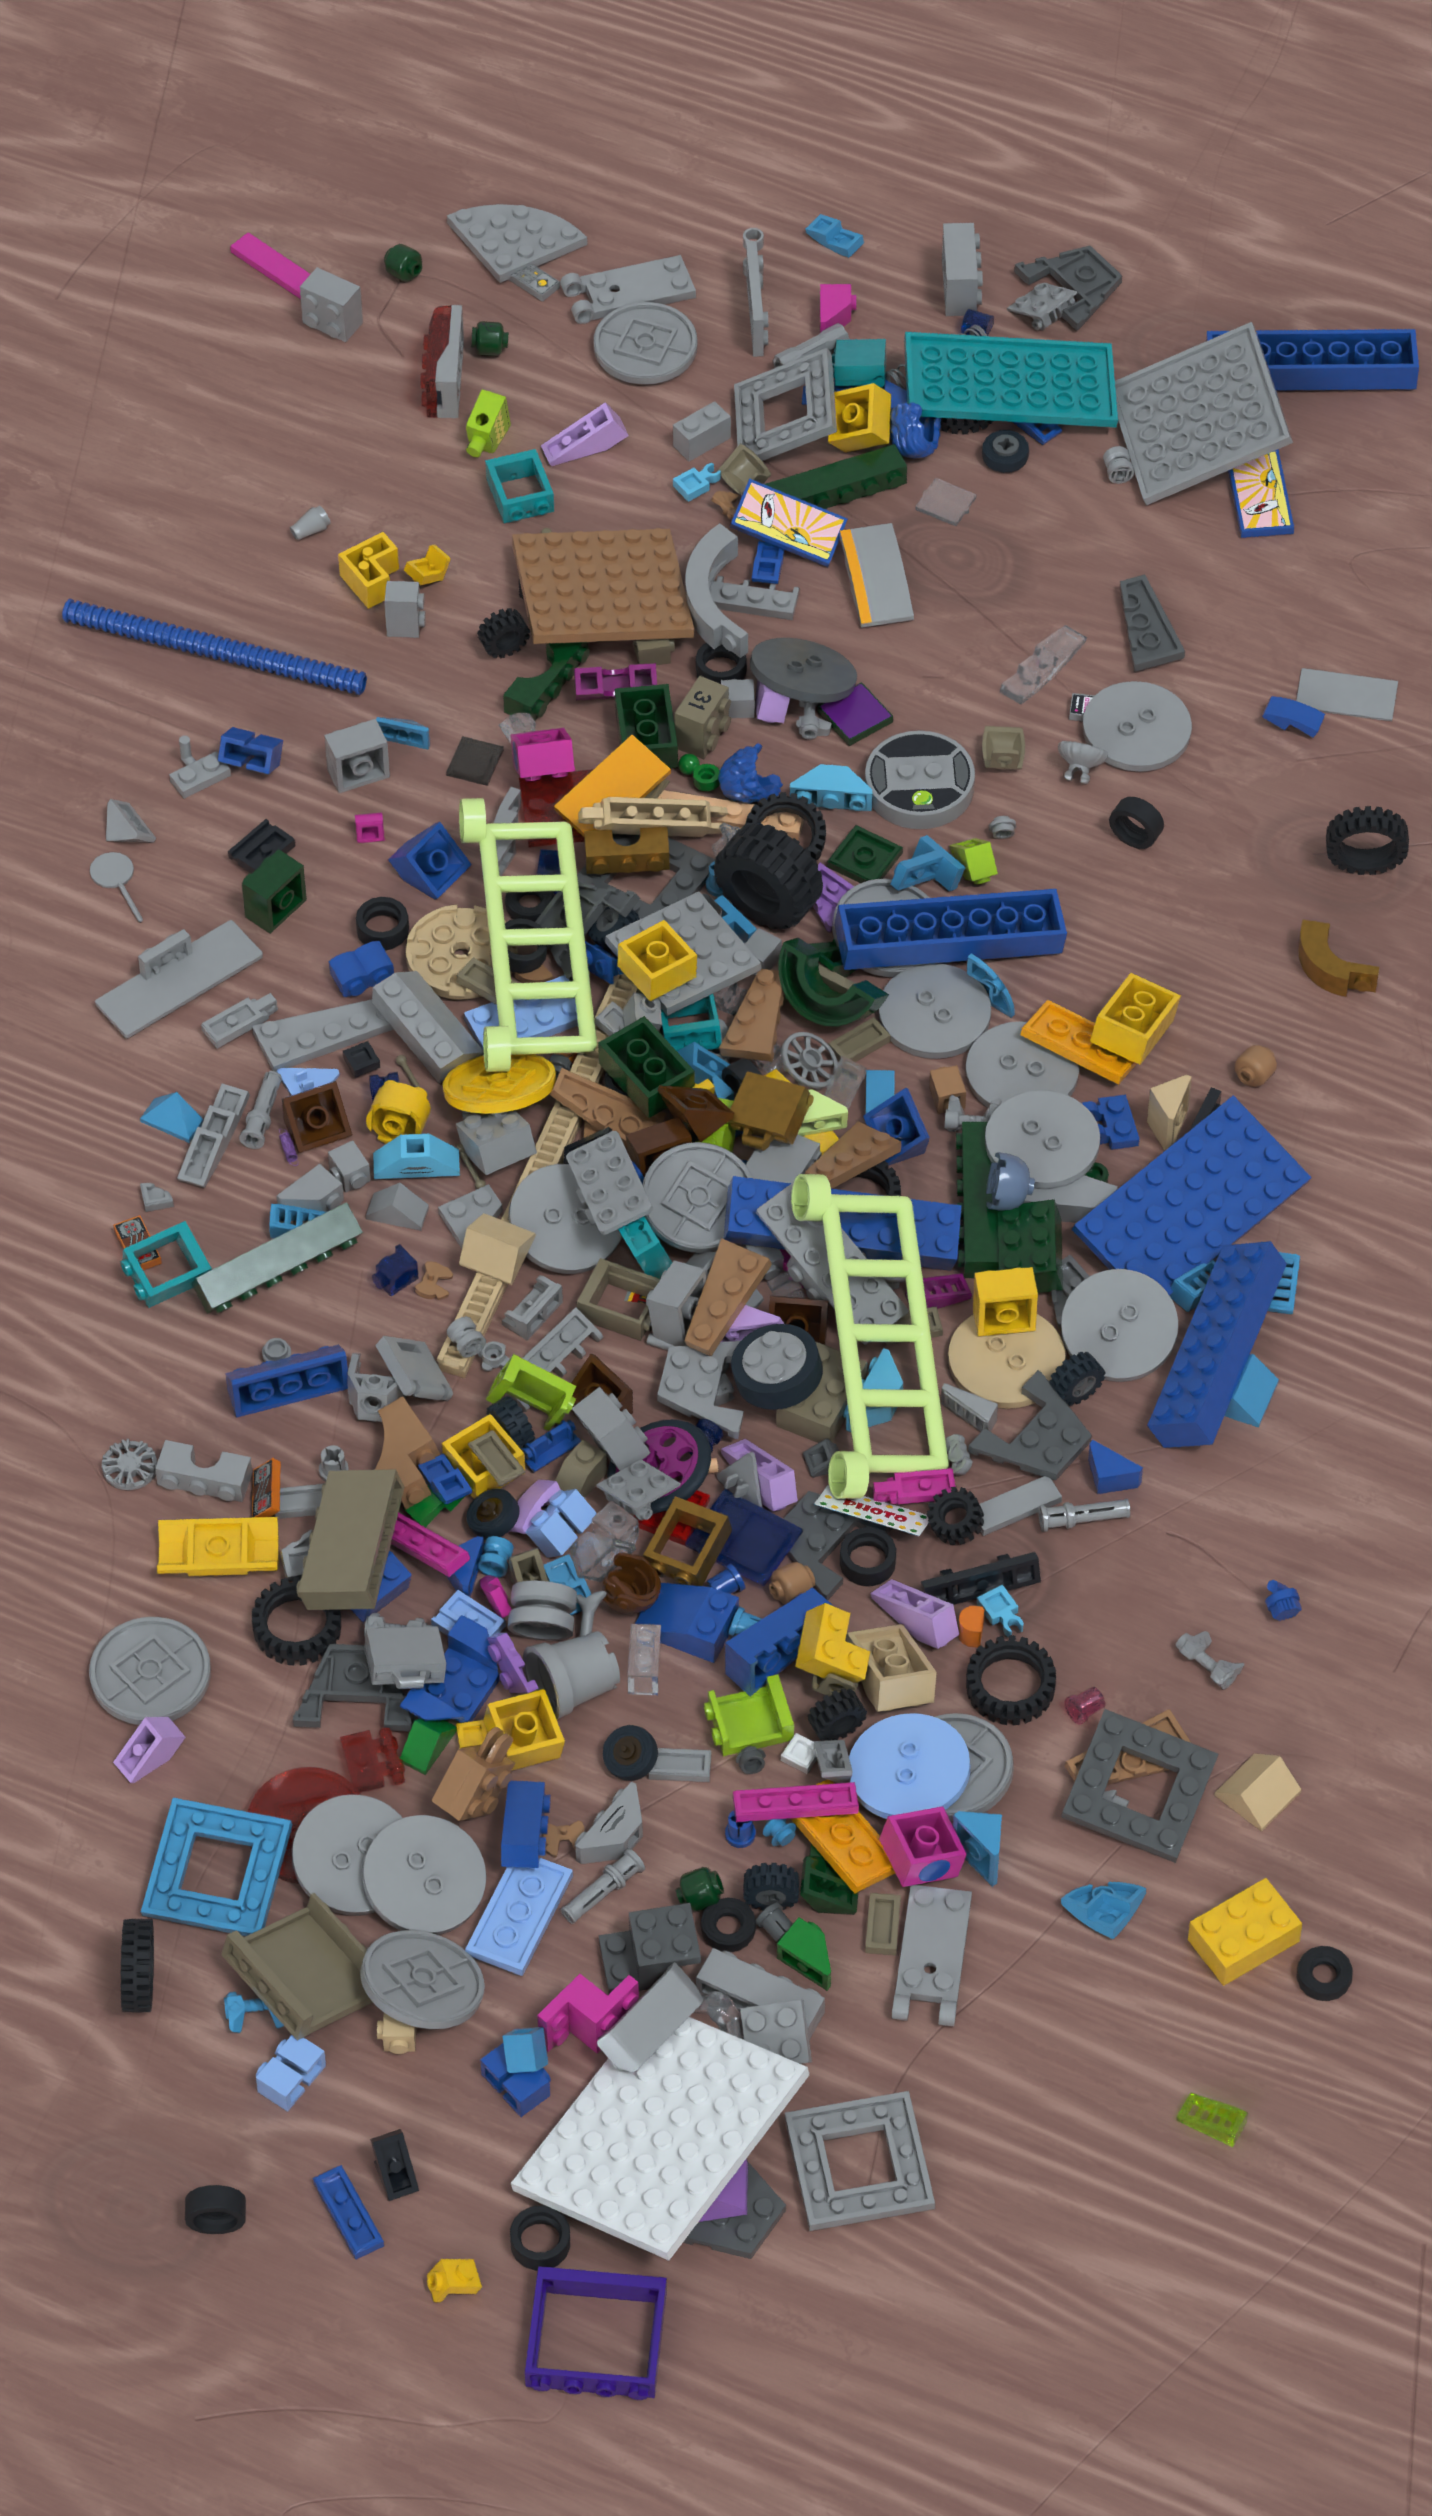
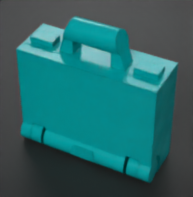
M886 339L837 340L834 354H832L835 386H861L874 383L879 387H883L886 370Z

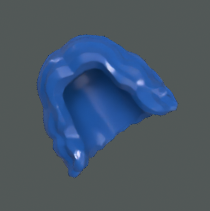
M914 402L909 404L899 403L890 411V438L892 445H896L901 456L912 459L925 458L933 454L938 447L942 418L920 417L922 407Z
M757 743L754 747L747 746L744 749H739L723 762L718 780L722 793L729 800L751 804L755 801L759 802L762 798L767 800L769 795L774 793L776 797L779 796L780 788L783 786L780 777L775 774L767 777L757 774L755 762L758 759V753L762 750L763 746Z

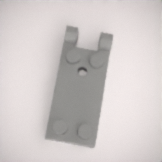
M749 228L743 233V247L746 249V258L743 260V274L746 276L753 357L764 356V345H768V330H764V327H769L768 311L763 312L761 289H763V255H758L757 252L763 248L764 234L758 228Z
M681 255L584 276L569 273L563 276L560 281L563 292L568 297L587 293L590 302L588 300H580L574 303L571 308L575 321L579 324L604 318L613 310L632 303L653 302L665 305L696 298V289Z
M921 1885L910 1886L892 2019L908 2021L910 2000L941 2003L938 2025L954 2027L972 1892ZM932 1966L936 1971L929 1974L924 1969L925 1967Z

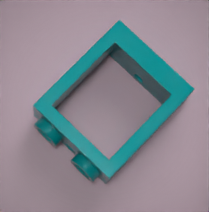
M536 449L485 460L486 479L503 523L554 512V493ZM536 475L542 492L507 500L501 483Z
M713 994L668 1016L661 1009L662 1036L676 1051L692 1042H696L707 1050L720 1047L722 1043L721 1029ZM708 1013L709 1020L672 1026L668 1025L667 1020L669 1018Z
M645 1216L619 1228V1232L644 1273L660 1279L662 1273L668 1270L673 1262Z
M186 1221L124 1248L122 1261H120L124 1274L127 1277L131 1276L135 1283L133 1287L140 1301L144 1300L148 1308L192 1289L191 1283L195 1278L212 1270ZM176 1240L192 1270L153 1288L136 1258Z

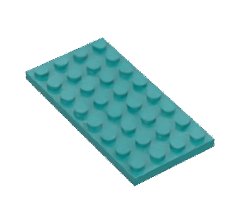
M905 332L904 350L908 404L914 402L922 407L920 417L1117 428L1118 412L1112 343Z

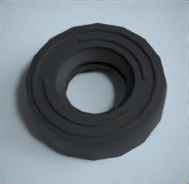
M553 891L506 893V910L512 919L521 918L535 922L554 898ZM525 895H536L541 900L537 906L531 908L524 907L519 903L520 899Z
M721 1898L717 1904L708 1906L704 1910L700 1923L702 1936L709 1946L719 1951H739L748 1946L754 1938L756 1931L754 1912L748 1904L740 1899ZM724 1916H733L739 1920L740 1928L733 1934H724L718 1930L716 1924Z
M1318 1946L1311 1948L1303 1954L1297 1965V1981L1300 1988L1307 1996L1316 2000L1331 2001L1338 1999L1347 1992L1352 1983L1353 1968L1350 1960L1342 1951L1334 1947ZM1321 1964H1328L1335 1969L1337 1976L1332 1982L1322 1983L1313 1976L1314 1968Z

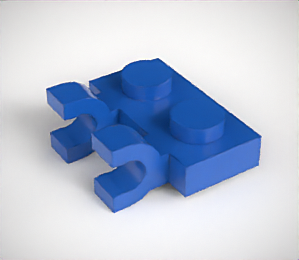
M1126 1095L1098 1098L1097 1104L1092 1101L1082 1102L1092 1113L1095 1120L1102 1121L1103 1125L1098 1124L1100 1145L1109 1143L1111 1150L1139 1146V1135Z

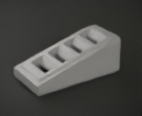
M943 1384L941 1393L942 1405L980 1432L984 1428L990 1432L992 1431L997 1421V1403L949 1384Z

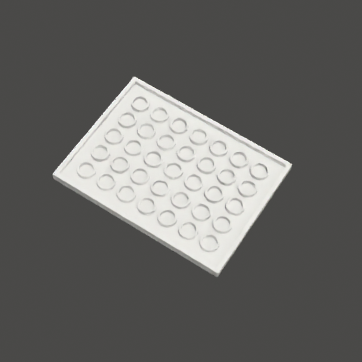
M688 2017L635 2072L632 2073L618 2069L608 2058L511 2182L514 2192L669 2261L810 2075L808 2067Z

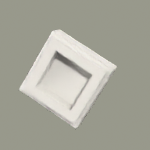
M797 1733L781 1754L782 1762L808 1774L817 1760L814 1742Z

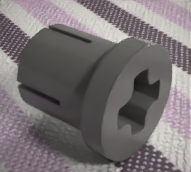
M779 1902L767 1907L756 1919V1924L759 1928L764 1927L777 1943L793 1925L783 1913V1907Z

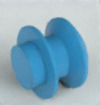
M787 1819L768 1820L764 1826L763 1835L765 1837L773 1836L771 1841L773 1846H785L794 1839L796 1825L794 1823L786 1824Z

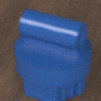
M1275 1580L1268 1582L1267 1589L1273 1594L1266 1598L1265 1603L1273 1618L1281 1621L1285 1620V1618L1295 1617L1302 1610L1297 1590L1288 1588L1286 1585Z

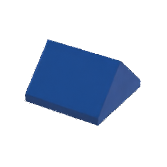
M908 1088L902 1089L863 1116L867 1126L902 1141L901 1152L884 1160L888 1163V1166L925 1153L930 1137Z

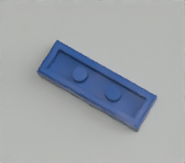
M342 2165L313 2178L317 2191L355 2260L384 2247V2241Z

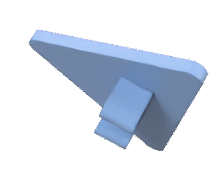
M280 1068L277 1070V1073L282 1076V1082L290 1095L333 1082L340 1075L338 1069Z

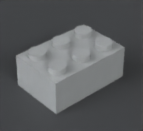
M943 223L942 271L945 316L977 315V305H982V290L978 289V287L983 285L982 271L977 270V268H981V252H976V249H980V234L975 233L974 223Z

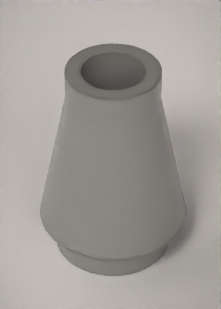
M319 505L316 508L311 507L290 527V531L295 539L299 541L304 537L326 530V526L331 524V521L325 510Z

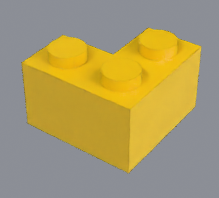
M381 532L338 554L341 578L369 609L385 600L386 583L390 581L389 574L399 570L398 548L384 532Z
M827 1603L806 1611L795 1667L821 1678H825L827 1674L831 1673L853 1683L865 1680L870 1651L845 1641L851 1613Z

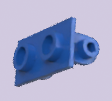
M585 941L587 961L590 964L588 966L589 972L610 984H614V976L624 974L617 966L618 958L616 956L612 957V954L604 950L602 946L598 944L591 945Z
M563 1420L552 1430L533 1442L525 1444V1447L521 1449L525 1455V1463L534 1473L581 1442L573 1432L576 1430L575 1424L571 1420L567 1422Z

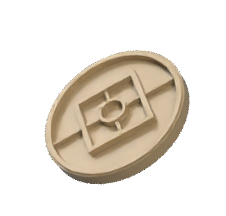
M973 1314L963 1321L954 1332L948 1352L950 1373L958 1387L998 1404V1408L1005 1409L1020 1408L1034 1404L1035 1402L1021 1394L1024 1384L1037 1370L1042 1372L1046 1379L1050 1381L1052 1373H1056L1055 1369L1061 1366L1065 1360V1348L1059 1333L1053 1325L1038 1314L1036 1317V1331L978 1336Z

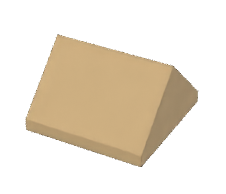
M1184 1075L1150 1088L1147 1123L1164 1151L1176 1142L1187 1115L1192 1076Z
M483 1213L466 1229L459 1264L512 1286L536 1234Z
M1253 1754L1215 1792V1796L1262 1832L1301 1793V1788L1280 1756Z

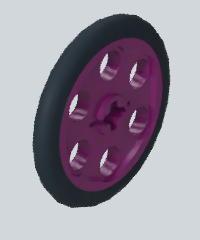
M677 1419L660 1420L640 1428L648 1438L644 1444L651 1452L643 1461L658 1469L659 1458L661 1461L659 1470L673 1479L678 1476L683 1477L679 1487L650 1503L653 1511L652 1514L667 1511L675 1496L684 1500L689 1499L699 1489L708 1474L711 1464V1446L702 1430L689 1422ZM676 1438L671 1446L663 1447L667 1439ZM693 1452L689 1460L680 1461L683 1454ZM611 1460L607 1471V1478L619 1472Z

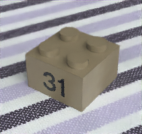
M701 676L698 677L675 712L678 750L694 754L701 759H705L710 750L714 751L718 744L719 736L722 732L728 730L731 723V717H729L731 705L729 687Z

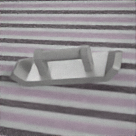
M674 1962L618 2022L598 2039V2047L618 2069L632 2073L635 2072L702 2004L703 1998L697 1986L678 1964Z

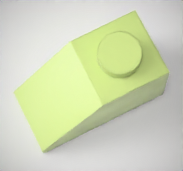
M810 1089V1095H813L814 1100L807 1111L798 1135L805 1136L847 1128V1107Z

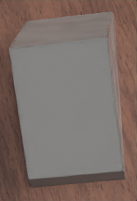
M397 1183L373 1194L366 1214V1220L421 1231L429 1205L403 1184Z

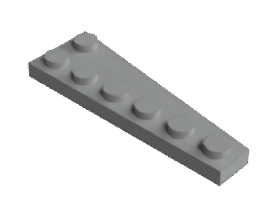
M372 999L276 1021H267L252 1026L253 1035L272 1071L275 1072L280 1068L296 1066L393 1030L392 1026L372 1004Z

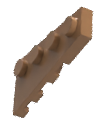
M761 969V971L757 972L719 1047L721 1056L773 1062V1047L777 1041V1024H780L781 1018L780 1007L783 1005L785 995L780 983L778 970Z
M561 1068L550 1096L598 1130L610 1127L612 1131H617L627 1150V1134L662 1123L666 1113L661 1111L648 1118L630 1097L564 1068Z
M858 1121L805 1171V1174L825 1175L829 1180L831 1189L901 1152L902 1141Z
M721 1238L684 1340L688 1347L709 1356L713 1355L771 1267L772 1263L769 1258Z
M1170 1709L1142 1723L1190 1742ZM1087 1751L1065 1763V1768L1074 1782ZM1121 1751L1107 1785L1169 1771V1769Z

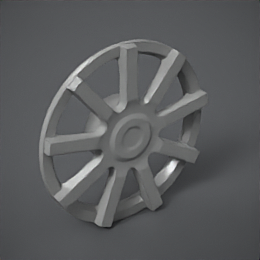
M797 1032L790 1035L784 1041L780 1049L784 1064L783 1069L785 1072L788 1071L798 1082V1085L821 1090L834 1082L838 1074L837 1058L831 1047L823 1039L811 1033ZM804 1036L805 1050L796 1041L797 1037ZM811 1038L821 1043L822 1046L819 1049L812 1048L810 1045ZM789 1043L792 1044L799 1054L788 1050ZM827 1049L832 1060H823L821 1053ZM788 1057L796 1059L798 1062L790 1064ZM820 1066L834 1067L833 1074H828ZM801 1067V1076L798 1075L794 1069ZM808 1072L810 1073L813 1082L806 1080ZM816 1072L819 1073L822 1077H824L827 1081L820 1083Z

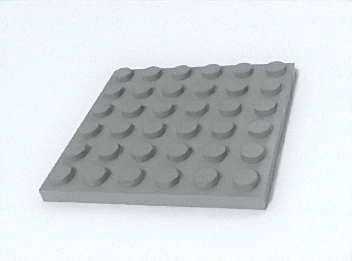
M1252 322L1115 381L1118 420L1146 505L1293 443L1256 329Z

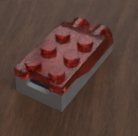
M462 305L439 306L433 311L429 324V334H424L423 346L427 352L422 354V369H426V372L421 373L420 386L421 389L426 391H422V407H427L428 418H458L464 349Z

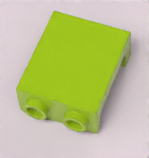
M513 1354L496 1375L486 1400L494 1404L507 1393L548 1414L543 1428L549 1431L555 1423L559 1425L565 1414H569L576 1401V1398L572 1397L576 1386Z
M778 1674L768 1676L767 1686L760 1688L751 1697L744 1691L716 1698L714 1690L708 1691V1702L704 1703V1711L707 1721H713L714 1728H711L713 1742L715 1746L720 1745L723 1756L740 1753L747 1746H754L758 1749L789 1742L794 1737V1723Z

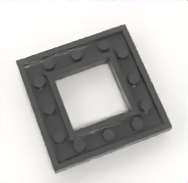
M612 834L614 841L622 846L633 845L640 839V835ZM668 837L670 870L676 874L651 905L642 900L637 902L633 909L638 913L639 918L642 919L696 892H700L709 877V865L715 859ZM585 865L577 874L580 883L592 884L597 888L607 889L608 887L615 888L608 883L617 873L587 874Z
M1104 1709L1061 1817L1176 1863L1219 1754ZM1121 1751L1178 1773L1159 1820L1102 1798Z

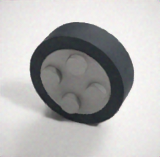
M789 1324L768 1325L749 1333L737 1345L731 1359V1368L740 1395L748 1403L763 1409H784L804 1401L816 1390L823 1374L822 1361L813 1337L802 1328Z

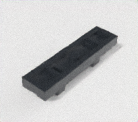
M1035 1552L1010 1558L1008 1554L997 1556L998 1561L955 1573H953L951 1568L940 1571L941 1576L921 1581L922 1592L955 1605L977 1599V1597L1001 1585L1009 1591L1040 1583L1039 1558Z

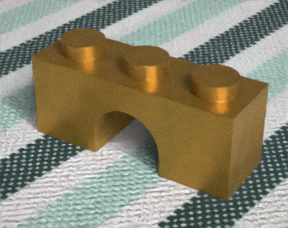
M667 827L640 828V839L630 846L617 844L613 839L612 829L584 831L587 874L670 870Z

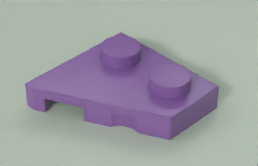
M819 863L818 871L822 873L823 890L821 897L813 906L824 927L831 933L836 906L842 896L854 886L822 863Z
M496 1633L488 1637L487 1639L490 1644L488 1652L492 1660L497 1662L502 1673L499 1674L503 1687L509 1690L510 1693H530L538 1689L535 1680L527 1682L522 1667H525V1663L516 1651L508 1634Z

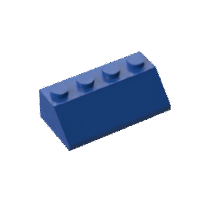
M339 1344L330 1347L324 1346L315 1351L293 1354L284 1359L266 1361L260 1365L238 1368L233 1372L225 1373L227 1391L236 1418L348 1389L347 1356L345 1350Z

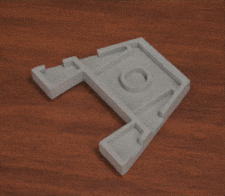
M740 1341L720 1342L712 1356L688 1346L669 1347L657 1394V1401L690 1417L693 1415L706 1421L707 1426L713 1429L718 1427L728 1432V1436L739 1439L744 1411L717 1407L715 1403L725 1363H731L733 1352Z

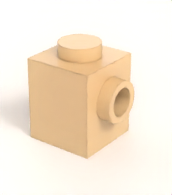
M384 2013L383 2020H378L377 2039H383L384 2051H390L395 2054L415 2052L417 2027L397 2021Z

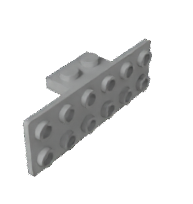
M233 920L227 921L192 943L190 935L183 929L176 934L168 936L156 946L146 949L138 956L140 974L95 1000V1004L125 1038H130L262 959L263 952Z
M792 1183L756 1210V1214L791 1255L786 1266L792 1279L804 1286L807 1290L808 1298L828 1300V1306L831 1304L834 1308L823 1221H798L795 1218L791 1205ZM842 1229L845 1259H867ZM848 1277L854 1324H895L908 1314L909 1309L882 1277Z

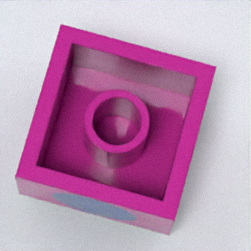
M565 728L510 735L513 766L520 778H525L526 781H535L541 779L542 775L552 774V777H564L568 775V772L575 771L572 739Z
M943 1806L888 1816L879 1838L902 1887L958 1877L967 1855Z

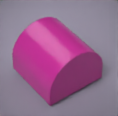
M382 812L355 815L357 843L385 841Z

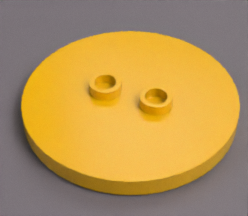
M536 1054L511 1055L510 1071L486 1072L484 1055L456 1066L447 1074L443 1081L444 1097L451 1106L466 1112L489 1114L513 1111L530 1106L548 1096L552 1092L557 1079L554 1065L546 1058Z

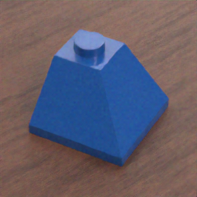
M436 822L405 842L388 859L406 883L434 900L438 899L472 865L441 822Z

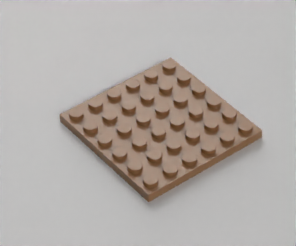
M670 529L512 534V547L533 644L694 638V625L687 604L686 592Z

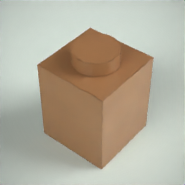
M958 1066L940 1067L936 1070H931L929 1089L937 1113H946L951 1095L958 1097L962 1108L965 1109L966 1090Z

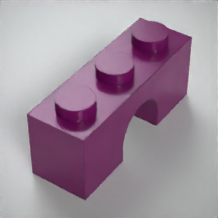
M656 663L629 665L627 668L613 670L602 669V667L575 668L576 701L615 698L614 689L657 685Z

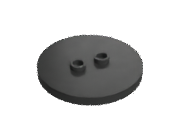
M797 638L769 639L756 645L750 658L751 671L762 684L792 699L813 703H829L848 697L855 689L857 672L851 662L837 651L819 643Z

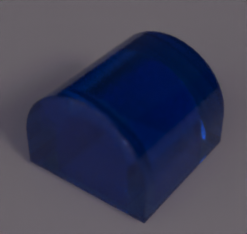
M968 309L963 318L961 333L964 334L966 329L971 328L973 325H978L988 336L994 325V316ZM974 328V330H975L980 336H982V335L980 334V332H979L977 329Z

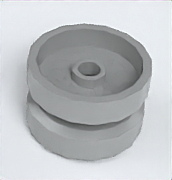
M537 1580L522 1581L512 1586L511 1604L516 1608L509 1612V1631L521 1637L545 1641L564 1640L573 1636L575 1620L570 1613L576 1610V1590L563 1584Z

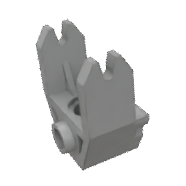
M353 1353L348 1368L349 1403L353 1406L358 1420L382 1422L378 1410L402 1396L406 1399V1395L402 1393L394 1377L360 1374L361 1353Z

